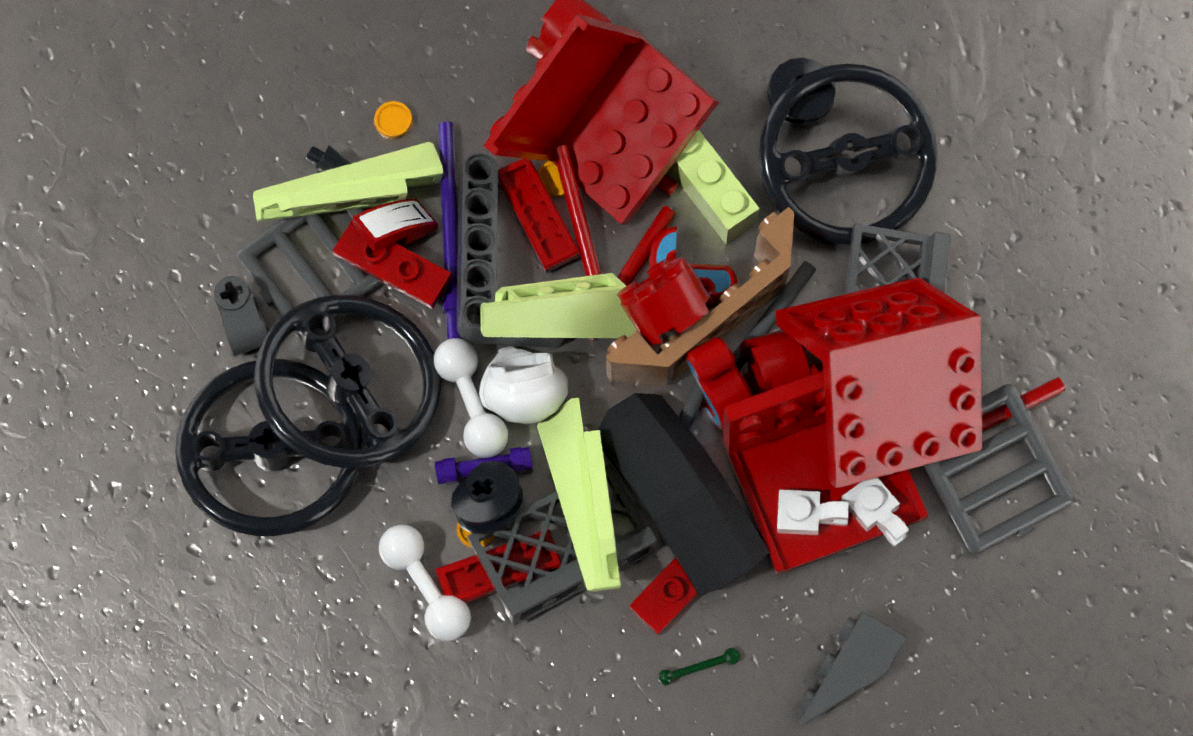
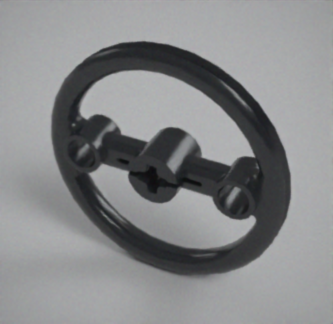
M830 65L814 70L795 81L780 95L772 106L760 136V172L765 189L774 206L780 213L790 207L794 212L793 226L815 239L832 244L851 245L852 228L829 225L808 215L799 208L786 190L788 184L796 183L808 175L831 170L838 175H850L864 169L871 161L888 157L904 159L910 156H917L919 159L918 172L908 196L890 215L868 225L898 230L912 219L925 203L933 186L937 170L938 149L936 134L922 102L910 88L896 77L866 65ZM847 81L873 86L894 99L910 119L909 125H903L889 134L865 138L857 133H848L834 140L826 148L808 152L791 150L786 153H779L777 150V141L781 127L794 105L809 92L830 83ZM899 133L906 134L911 141V147L908 152L901 150L897 145ZM877 147V150L865 151L856 155L851 160L850 158L839 157L828 161H819L820 159L834 157L846 149L847 151L858 152ZM788 157L795 158L800 163L801 172L798 177H793L786 172L785 161ZM861 236V243L877 240L876 238Z
M356 295L318 297L301 303L285 313L274 323L265 336L258 352L254 371L255 392L259 407L276 435L291 449L306 458L324 465L340 468H365L380 465L397 458L411 449L431 424L439 404L441 391L440 375L434 366V352L418 327L405 315L389 305ZM332 314H354L378 321L392 329L412 350L421 371L423 391L418 411L405 429L398 427V420L394 413L386 408H381L367 387L371 378V369L368 362L356 354H346L334 335L336 323L331 316ZM319 328L326 333V335H315L310 331V329ZM292 332L300 333L302 345L307 350L316 352L330 373L326 384L328 396L339 405L351 406L363 425L361 437L368 446L367 448L345 449L316 441L297 428L283 412L276 398L273 386V367L279 348ZM380 424L387 429L388 433H377L372 429L371 425Z
M275 359L273 378L294 380L312 387L332 403L341 418V423L325 421L319 424L315 430L302 432L319 442L325 437L336 436L340 441L334 447L345 449L364 448V442L361 437V422L351 406L339 405L328 396L326 384L329 376L316 368L300 362ZM256 361L246 362L214 377L200 389L189 403L181 418L176 435L175 455L177 469L183 486L194 504L207 517L219 525L238 533L253 536H279L295 533L316 524L333 512L352 490L360 468H341L336 480L319 499L307 507L287 515L256 517L239 513L217 501L202 483L198 475L200 469L213 472L222 468L226 462L254 460L256 465L265 471H277L285 467L291 457L303 456L283 442L267 421L260 422L254 426L249 436L222 438L214 431H204L197 435L198 427L204 415L214 402L238 385L255 380ZM275 442L272 450H265L268 447V443ZM208 446L219 447L218 452L213 456L203 457L200 455L202 450Z

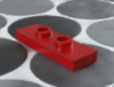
M522 158L499 169L498 183L545 273L579 258L580 252L531 159Z
M353 219L332 250L334 256L431 309H434L453 278L451 272L395 242L373 252L353 227Z
M549 528L544 542L555 545ZM541 532L527 537L539 540ZM514 541L509 561L531 567L537 547ZM507 544L485 552L486 554L503 559ZM542 549L536 568L552 573L561 567L560 555ZM476 555L435 569L443 594L446 596H454L465 603H469L497 593ZM492 564L498 574L500 566ZM506 568L502 583L505 589L525 583L528 574Z
M675 557L629 605V608L652 631L659 635L698 593Z

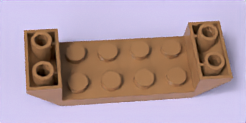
M788 207L780 214L776 211L772 212L759 224L758 228L760 231L756 238L754 257L760 263L750 272L749 275L752 278L741 287L738 284H734L727 289L719 298L722 303L711 312L708 311L683 335L679 337L675 333L666 339L658 348L661 353L657 355L637 331L629 338L626 335H622L608 347L607 351L609 354L606 356V373L611 382L668 386L689 368L686 361L689 351L714 337L724 340L776 297L785 287L791 267L793 210Z

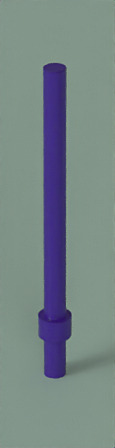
M445 121L438 124L440 161L443 167L441 203L444 269L451 272L453 276L445 289V295L441 297L442 313L446 314L448 340L463 338L460 337L456 328L458 218L454 125L452 122Z

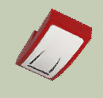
M417 199L388 202L353 216V227L373 252L400 239L408 245L438 229V223Z

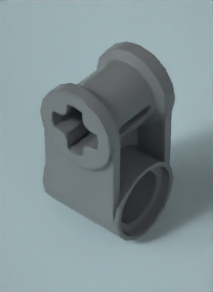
M228 276L221 279L215 286L214 298L223 320L226 337L234 355L237 356L261 347L269 330L254 295L246 282L240 277ZM238 292L239 302L232 304L231 294Z

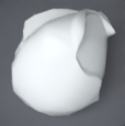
M514 346L499 349L496 357L486 368L481 380L479 396L483 407L495 412L508 422L521 424L536 423L546 419L559 409L568 395V378L561 369L554 365L551 353H531Z

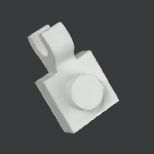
M878 477L862 481L842 496L841 502L849 503L848 510L866 532L877 525L894 547L907 538L906 533L909 532V529L898 516L893 514V512L899 509L900 503Z
M779 490L777 533L818 535L819 524L846 526L849 503L833 501L820 504V492Z

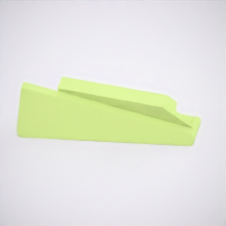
M426 142L259 189L253 192L257 222L376 207L388 202L404 200L408 194V187L440 184L443 176V167L434 144Z
M613 273L501 287L495 294V302H483L481 304V332L484 337L619 338L622 335H626L629 338L637 330L621 307V301L617 296L619 291L626 287V285Z
M572 398L561 405L549 417L539 421L537 425L538 432L587 590L593 592L621 588L600 430L583 431L579 398Z

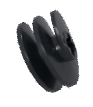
M804 57L789 59L780 64L772 73L768 83L767 100L770 108L795 81L814 70L824 68V66L815 60ZM830 83L809 92L807 96L805 95L788 113L785 122L791 125L806 126L823 120L834 104L836 95L835 84Z
M496 461L482 462L476 466L469 476L458 484L452 493L451 500L452 510L460 526L472 534L483 535L500 531L511 524L519 515L524 503L523 489L515 471L507 464Z

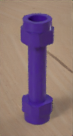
M530 447L509 449L510 454L491 458L456 462L453 457L435 461L438 485L459 483V478L469 476L476 466L488 461L505 463L516 474L532 471Z

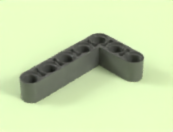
M474 153L465 160L459 180L457 332L461 338L471 343L558 347L567 338L484 337L481 332V324H473L467 318L468 315L472 314L481 317V304L483 302H495V294L497 292L498 168L495 160L488 154ZM470 174H481L485 177V180H476ZM479 208L485 212V215H475L470 209ZM479 243L486 250L475 251L468 244ZM472 278L480 279L485 286L481 288L474 287L468 280Z

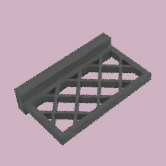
M855 223L852 227L845 294L860 291L856 285V280L866 270L869 271L880 286L896 283L904 276L908 280L919 277L945 293L950 234L934 232L932 236ZM861 236L876 238L884 248V251L870 261L860 248ZM888 240L896 242L891 245ZM903 243L920 245L919 260L911 266H908L895 250ZM886 255H889L902 271L889 282L885 280L874 266L875 263ZM860 260L864 266L858 269V262ZM918 267L916 277V275L912 271Z
M610 464L605 466L606 479L613 489L610 501L611 515L616 513L629 517L635 527L634 530L625 535L614 533L618 569L620 571L655 553L657 539L651 528L645 526ZM557 491L522 508L513 522L500 531L486 535L471 534L467 536L471 547L503 603L513 627L586 589L576 552L572 550L571 536L567 548L544 542L550 523L568 528L565 519L553 516L555 505L560 502ZM617 498L620 501L622 507L615 505ZM549 507L547 514L540 512ZM529 517L545 521L539 540L517 534L520 522ZM513 526L512 532L505 531V529ZM493 535L509 539L503 559L486 554L480 542ZM514 541L537 547L531 567L509 561ZM542 549L564 555L559 569L551 573L536 568ZM569 557L577 559L567 564ZM492 564L500 566L498 574ZM506 568L528 574L525 586L511 594H508L502 583ZM533 575L541 577L540 579L532 582Z

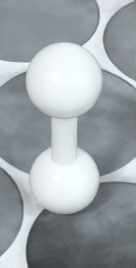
M448 339L441 343L435 351V369L443 379L457 383L470 416V420L466 424L463 433L467 449L475 456L481 458L494 457L501 453L507 444V427L498 416L485 413L471 378L478 365V355L475 348L464 339Z
M405 524L395 525L387 529L379 541L380 556L389 567L396 570H407L429 604L425 612V625L429 633L441 641H454L462 637L470 626V610L466 603L459 598L442 595L420 561L424 554V540L421 534L414 527Z

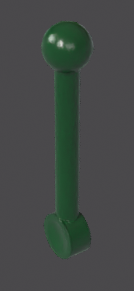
M729 648L723 655L674 671L663 669L658 674V681L666 686L670 685L676 678L723 663L734 665L739 661L740 653L735 648Z

